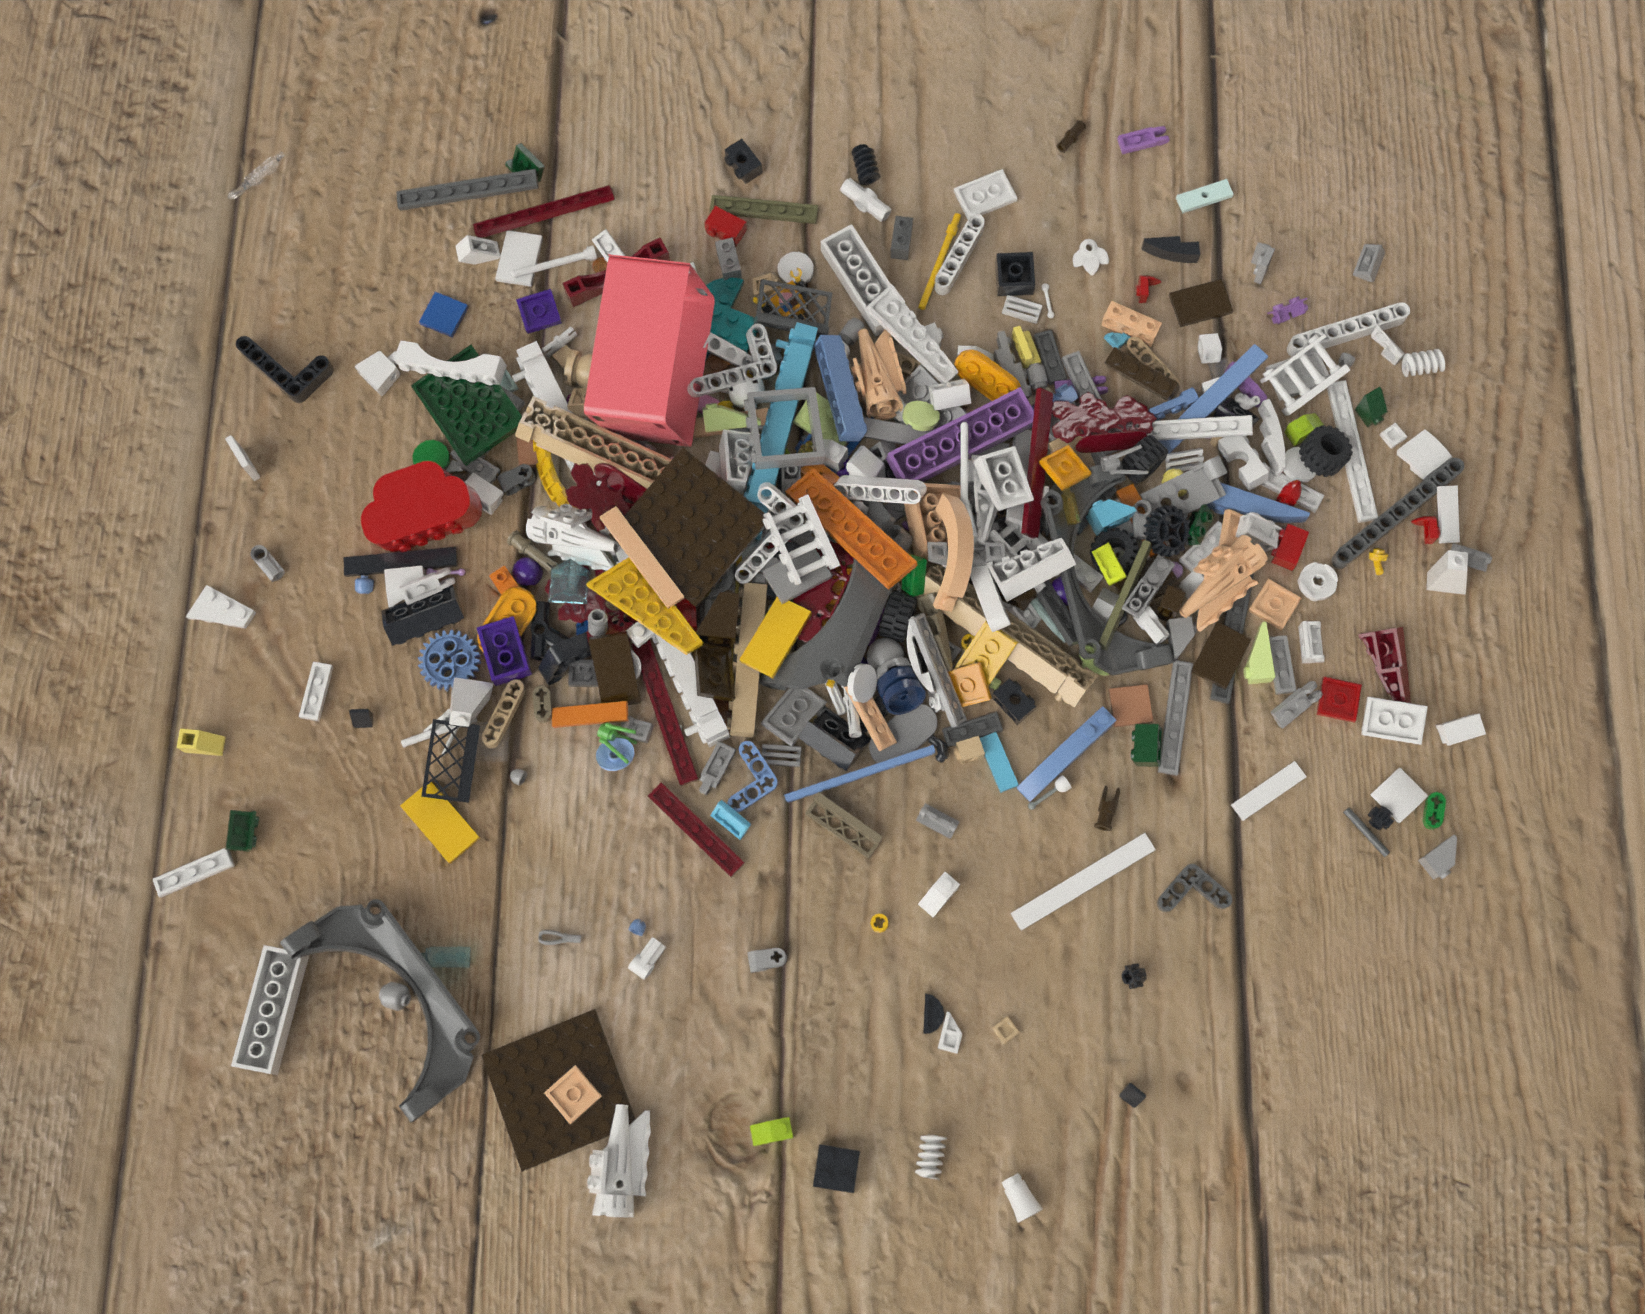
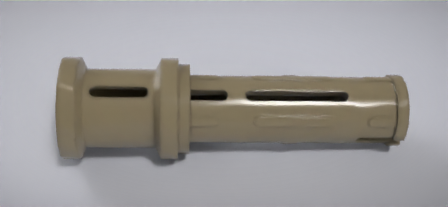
M518 530L513 531L507 539L508 545L516 547L522 555L527 554L548 570L549 573L556 571L550 565L557 569L558 563L534 547L530 539L526 540Z

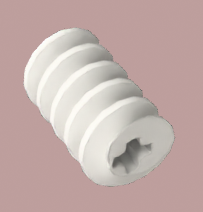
M1439 349L1427 350L1426 352L1420 351L1419 353L1413 352L1412 354L1406 353L1402 359V372L1405 377H1408L1409 371L1411 376H1415L1416 370L1419 375L1423 374V369L1426 374H1429L1431 369L1433 373H1437L1438 367L1440 372L1445 370L1444 356Z
M930 1134L921 1136L920 1139L926 1142V1144L919 1145V1148L924 1150V1152L918 1153V1157L922 1158L923 1161L916 1162L921 1169L915 1170V1173L921 1177L940 1180L935 1176V1174L942 1173L941 1170L936 1168L939 1165H943V1162L938 1160V1157L944 1156L939 1149L946 1148L940 1142L947 1140V1138Z

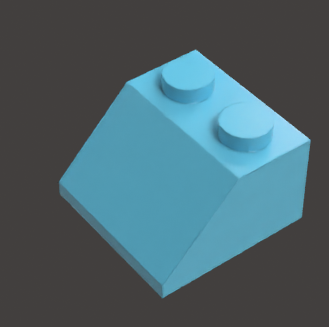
M1110 499L1104 502L1099 500L1092 504L1093 507L1089 509L1086 518L1095 535L1100 536V532H1108V528L1114 529L1130 521L1137 510L1135 507Z

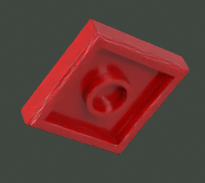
M1323 677L1320 687L1322 697L1318 700L1316 715L1355 723L1362 684Z

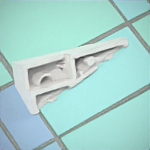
M972 455L978 542L984 545L987 543L997 508L981 483L974 465V461L980 456Z

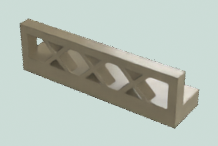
M819 792L805 812V815L868 859L883 839L877 832ZM818 804L824 808L825 816L816 817L811 812ZM837 817L840 820L841 827H830L828 818ZM854 829L857 838H846L844 830ZM869 840L874 845L869 852H866L861 848L860 841Z

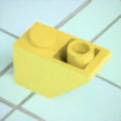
M180 729L176 748L184 753L223 756L226 737L200 730Z

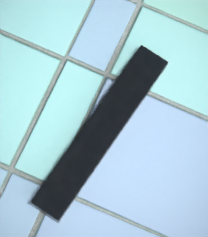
M447 547L343 557L344 576L384 574L385 569L423 566L425 570L429 568L458 567L457 548Z

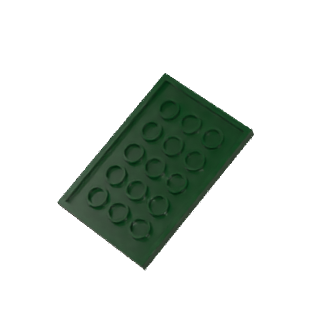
M471 344L447 361H467L478 357L479 354ZM428 373L411 385L465 466L514 434L522 418V415L503 388L497 384L487 385L483 382H470L460 378L455 380L448 376L438 377Z

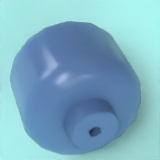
M361 575V578L355 580L356 592L369 594L373 591V579H368V576Z

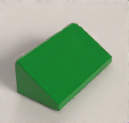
M910 555L917 561V566L902 578L901 589L913 597L924 594L927 559Z

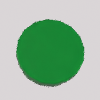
M426 440L415 448L412 460L413 464L432 461L446 470L450 463V453L440 441Z

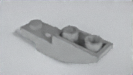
M1005 331L998 332L996 338L998 350L994 352V361L1019 381L1021 389L1028 400L1032 393L1030 385L1026 384V369H1022L1021 362H1015L1014 353H1011L1009 349L1011 348V341L1009 337H1006Z
M1158 554L1144 577L1139 581L1122 606V609L1139 618L1162 587L1164 581L1174 568L1175 563Z

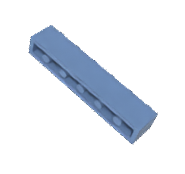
M820 335L814 344V349L839 441H860L867 432V425L863 419L862 407L858 401V392L855 390L854 378L850 372L845 345L842 342L841 335Z

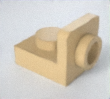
M772 273L753 278L754 296L758 298L761 279L782 283L781 280ZM764 285L766 295L775 292L771 286Z

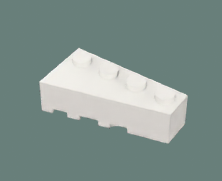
M723 429L719 444L721 478L743 495L752 464L751 452H753V447L749 446L748 434L751 433Z
M1062 538L1041 544L1033 551L1028 549L1021 551V555L1012 558L1010 556L1003 557L1001 562L995 564L993 561L986 563L1007 602L1076 565L1069 548Z

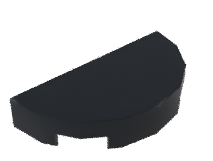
M926 993L923 1035L931 1034L938 1030L944 1019V1009L940 1001L933 995Z

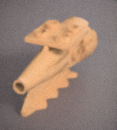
M861 329L858 331L861 363L858 366L857 359L854 358V366L851 367L854 386L858 392V401L863 403L868 418L874 417L877 420H888L895 417L898 410L901 412L903 409L902 400L897 392L902 391L903 394H907L891 334L884 330L874 344L869 331Z
M1241 535L1231 547L1222 545L1215 547L1212 553L1200 560L1193 569L1196 573L1204 574V580L1179 609V613L1184 618H1187L1199 610L1197 631L1201 632L1208 625L1217 622L1220 615L1230 610L1237 599L1244 597L1250 587L1259 584L1256 580H1252L1250 575L1267 564L1268 558L1258 543L1253 545L1250 542L1252 538Z

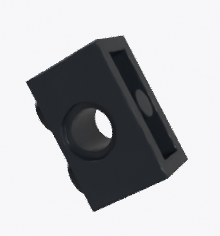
M742 138L724 149L726 164L729 167L732 166L736 177L739 180L742 179L745 184L763 174L762 163Z
M1010 678L992 693V699L1017 726L1036 708L1034 699L1030 695L1026 696L1022 692L1021 685ZM1017 697L1020 703L1013 704L1010 698Z

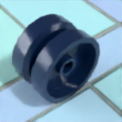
M909 666L892 668L884 673L877 682V691L883 699L887 711L894 715H902L915 710L923 703L926 692L913 668Z

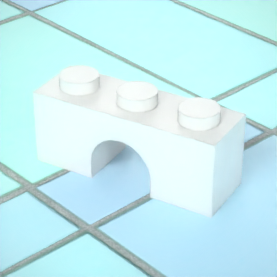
M1230 436L1218 440V449L1228 463L1235 459H1242L1247 463L1239 469L1238 477L1248 491L1268 481L1269 467L1265 462H1261L1257 450L1250 447L1246 436Z

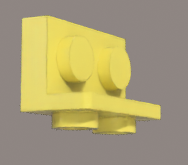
M1021 326L1014 327L1012 340L1023 368H1029V365L1033 363H1041L1030 332L1022 331Z

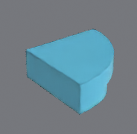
M1113 332L1104 336V339L1113 348L1116 347L1117 349H1120L1131 338L1125 333Z

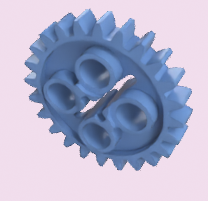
M443 630L442 636L435 633L436 639L429 637L430 644L423 643L426 650H420L423 656L418 657V660L423 663L419 664L418 667L423 669L420 674L426 676L424 678L426 682L431 681L430 685L432 687L437 684V689L441 690L444 686V689L448 692L450 687H453L454 678H476L473 672L479 671L476 665L481 664V661L476 658L480 657L481 654L476 652L479 648L477 645H473L475 643L473 639L468 640L469 636L467 634L462 637L461 631H458L455 635L454 631L450 630L448 635ZM455 644L453 650L447 651L449 645ZM435 657H440L439 662L432 663ZM448 658L452 660L451 663L447 661ZM467 658L465 664H459L460 659ZM452 670V674L449 677H444L446 671Z

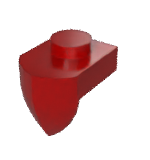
M1139 275L1138 285L1135 288V295L1138 296L1139 303L1147 302L1149 296L1148 286L1160 284L1161 280L1153 276Z
M1294 480L1286 484L1275 501L1294 507L1302 491L1300 480Z
M1422 516L1411 521L1414 525L1424 526V544H1433L1439 538L1440 528L1437 527V518L1435 516Z

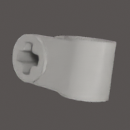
M780 948L747 952L750 973L781 967L787 961L786 953ZM776 952H778L779 955H782V958L779 959L778 963L776 962V960H772V957L776 955Z

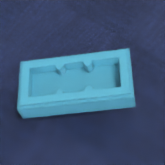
M723 800L718 802L710 815L739 840L745 836L751 826V823Z

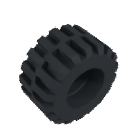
M1321 425L1316 427L1303 440L1300 445L1299 454L1302 455L1300 459L1304 461V466L1308 467L1310 472H1315L1318 476L1328 477L1329 475L1334 476L1350 461L1353 454L1351 449L1353 447L1343 431L1340 432L1338 428H1332L1330 425L1327 427Z
M1153 435L1146 436L1140 440L1134 447L1141 445L1142 448L1127 454L1121 461L1124 470L1148 471V474H1125L1135 485L1146 480L1167 457L1168 449Z
M1108 528V532H1100V536L1096 535L1094 538L1095 542H1092L1090 545L1092 548L1090 549V555L1095 569L1104 576L1092 551L1109 543L1112 549L1115 547L1125 549L1124 555L1118 561L1125 574H1128L1139 551L1136 539H1134L1131 533L1128 534L1127 530L1123 529L1120 531V528H1115V530Z
M896 590L890 594L881 619L879 636L888 637L901 643L905 640L909 624L908 620L914 616L917 597H912Z

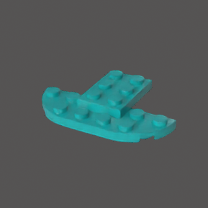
M740 278L716 279L706 285L715 299L710 332L748 354L750 348L746 333L753 326L755 317L732 309L744 285V280ZM753 330V335L756 337L758 331ZM709 352L706 354V360L710 354Z

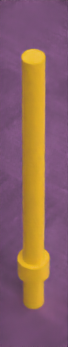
M959 213L954 214L951 224L946 229V237L918 306L921 310L926 308L935 285L936 275L942 267L953 236H956L958 231L957 226L961 218Z

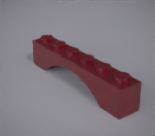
M661 237L643 245L631 256L670 261L669 252ZM606 270L589 275H578L562 283L572 307H576L603 294Z

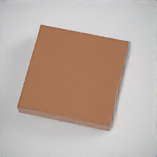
M1148 684L1111 688L1108 690L1112 716L1116 719L1114 728L1153 723Z

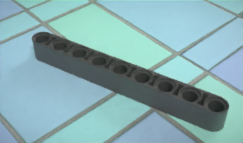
M1452 458L1340 547L1331 559L1332 565L1337 569L1346 568L1437 494L1438 486H1447L1455 480L1464 470V462L1460 458ZM1450 466L1454 467L1456 471L1451 470ZM1436 477L1440 478L1442 483L1437 481ZM1422 488L1428 490L1429 494L1425 493ZM1409 499L1413 500L1415 505L1411 504ZM1395 511H1399L1401 516H1398ZM1381 522H1385L1388 527L1382 526ZM1367 533H1371L1374 538H1369ZM1352 544L1358 545L1360 550L1355 549ZM1338 555L1345 557L1346 561L1340 560Z

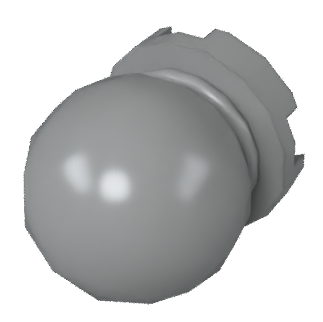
M888 637L880 638L869 646L866 654L868 665L875 669L877 682L884 673L892 668L899 666L911 667L910 661L904 658L903 648L896 640Z

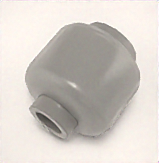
M389 982L384 985L379 993L381 1004L395 1011L403 1009L411 1000L408 987L396 982Z

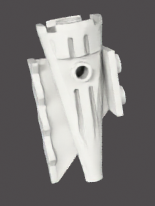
M563 504L555 510L543 505L533 509L531 512L533 513L532 518L527 520L526 533L533 542L552 545V550L548 552V556L557 555L561 556V560H574L577 565H590L593 570H609L614 566L604 551L616 553L619 551L620 545L617 541L585 525L584 522L592 518L591 512H587L586 509L574 508L569 504Z
M616 1104L608 1145L602 1151L593 1150V1154L589 1158L591 1176L588 1177L587 1187L590 1189L589 1193L596 1194L592 1215L634 1217L633 1195L646 1196L645 1181L648 1174L646 1164L649 1156L648 1139L651 1134L650 1111H644L629 1125L628 1105Z

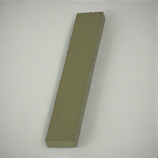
M712 195L710 213L717 206L738 217L816 224L818 205Z
M1144 540L1100 638L1099 644L1103 650L1107 651L1124 613L1122 606L1133 592L1150 554L1151 542Z

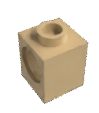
M979 736L957 742L956 749H953L956 760H960L962 765L982 759L985 755Z

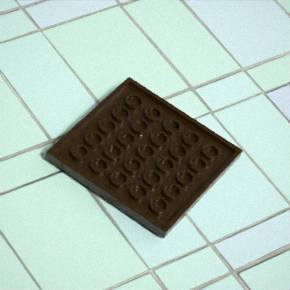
M683 447L624 516L684 595V598L696 608L765 527L763 523V514L765 513ZM609 533V536L616 541L613 535Z
M596 1009L481 1055L521 1172L610 1136L616 1104L628 1105L629 1125L636 1119ZM577 1065L602 1097L577 1120L569 1124L544 1092L572 1067Z

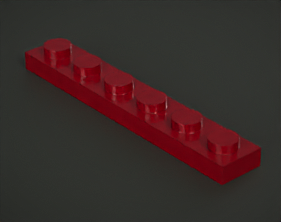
M662 782L648 795V798L731 878L745 864Z

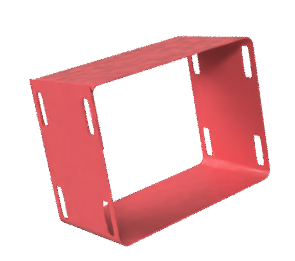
M609 254L584 403V414L600 427L614 433H619L620 436L622 435L630 440L691 447L700 397L689 395L687 387L693 379L703 376L708 343L705 348L703 346L710 334L715 303L714 296L690 263ZM696 288L703 289L707 295H701ZM694 383V384H693L694 390L697 391V392H700V391H701L700 385L697 384V383ZM593 416H598L604 421H598Z

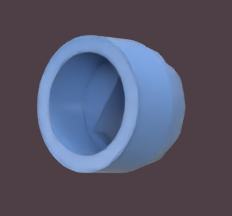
M635 919L630 924L628 930L636 935L643 936L646 929L645 922Z

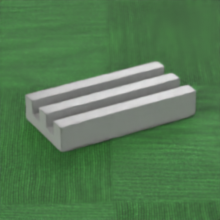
M763 744L762 756L768 765L800 767L801 747ZM766 750L797 752V754L766 752ZM766 757L794 758L796 762L766 760Z

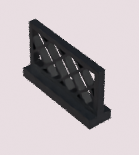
M433 719L421 797L469 803L480 725L458 726L449 724V721ZM436 724L445 725L449 732L440 738L435 732ZM448 725L456 727L451 730ZM458 727L468 728L467 736L462 740H459L453 732ZM451 733L458 743L448 749L442 739ZM434 736L438 739L436 742H434ZM466 739L465 747H464L461 742H463V741ZM440 741L447 751L436 757L432 749ZM460 744L464 750V755L456 760L450 750ZM446 753H449L455 762L445 768L439 759ZM433 755L435 760L431 762V756ZM437 761L443 768V771L434 777L429 769L430 765ZM457 763L461 769V775L453 779L447 770ZM446 772L452 782L442 788L436 778ZM429 774L432 777L430 781H428ZM460 778V783L458 785L456 783V780ZM434 780L441 790L435 794H427V785ZM454 783L458 788V796L450 797L444 789ZM443 791L446 796L438 794Z

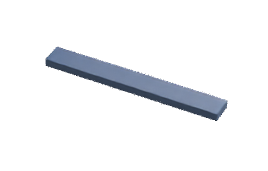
M1254 344L1177 420L1207 418L1268 358V355ZM1184 439L1162 440L1159 442L1168 449L1169 454Z
M934 745L793 791L784 796L789 803L933 755L936 751Z

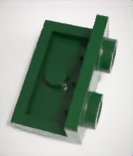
M522 143L516 145L513 159L505 162V166L512 173L536 169L538 183L541 182L545 166Z
M1202 504L1199 512H1192L1189 518L1191 522L1188 526L1191 528L1189 531L1191 538L1187 539L1188 545H1201L1209 529L1214 514L1207 504Z
M230 810L225 850L250 852L252 847L256 846L257 836H254V829L258 828L259 816H256L257 811Z

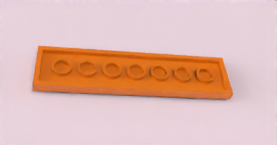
M814 468L785 491L786 496L791 498L796 505L799 503V498L808 494L825 532L888 590L917 566V561Z

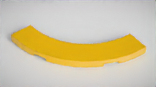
M533 440L534 452L536 451L538 460L536 467L548 496L559 507L563 504H569L565 492L566 489L555 471L551 452L536 446L537 442Z

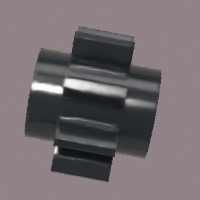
M1375 806L1367 815L1371 818L1368 821L1369 824L1377 830L1382 828L1386 830L1394 822L1391 819L1393 816L1392 812L1384 806H1380L1379 809Z
M1138 963L1126 965V970L1121 974L1123 983L1129 985V989L1143 987V983L1147 979L1145 968H1139Z

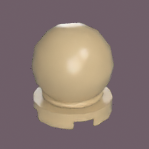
M572 349V357H567L564 375L567 376V381L565 380L564 384L574 387L578 383L581 388L587 387L593 354L582 356L581 351Z

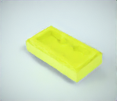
M1109 543L1092 551L1109 586L1127 577Z

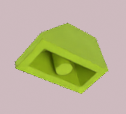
M1316 413L1305 414L1289 423L1284 433L1295 447L1302 443L1316 427L1324 424Z
M790 1117L750 1125L753 1146L794 1138Z

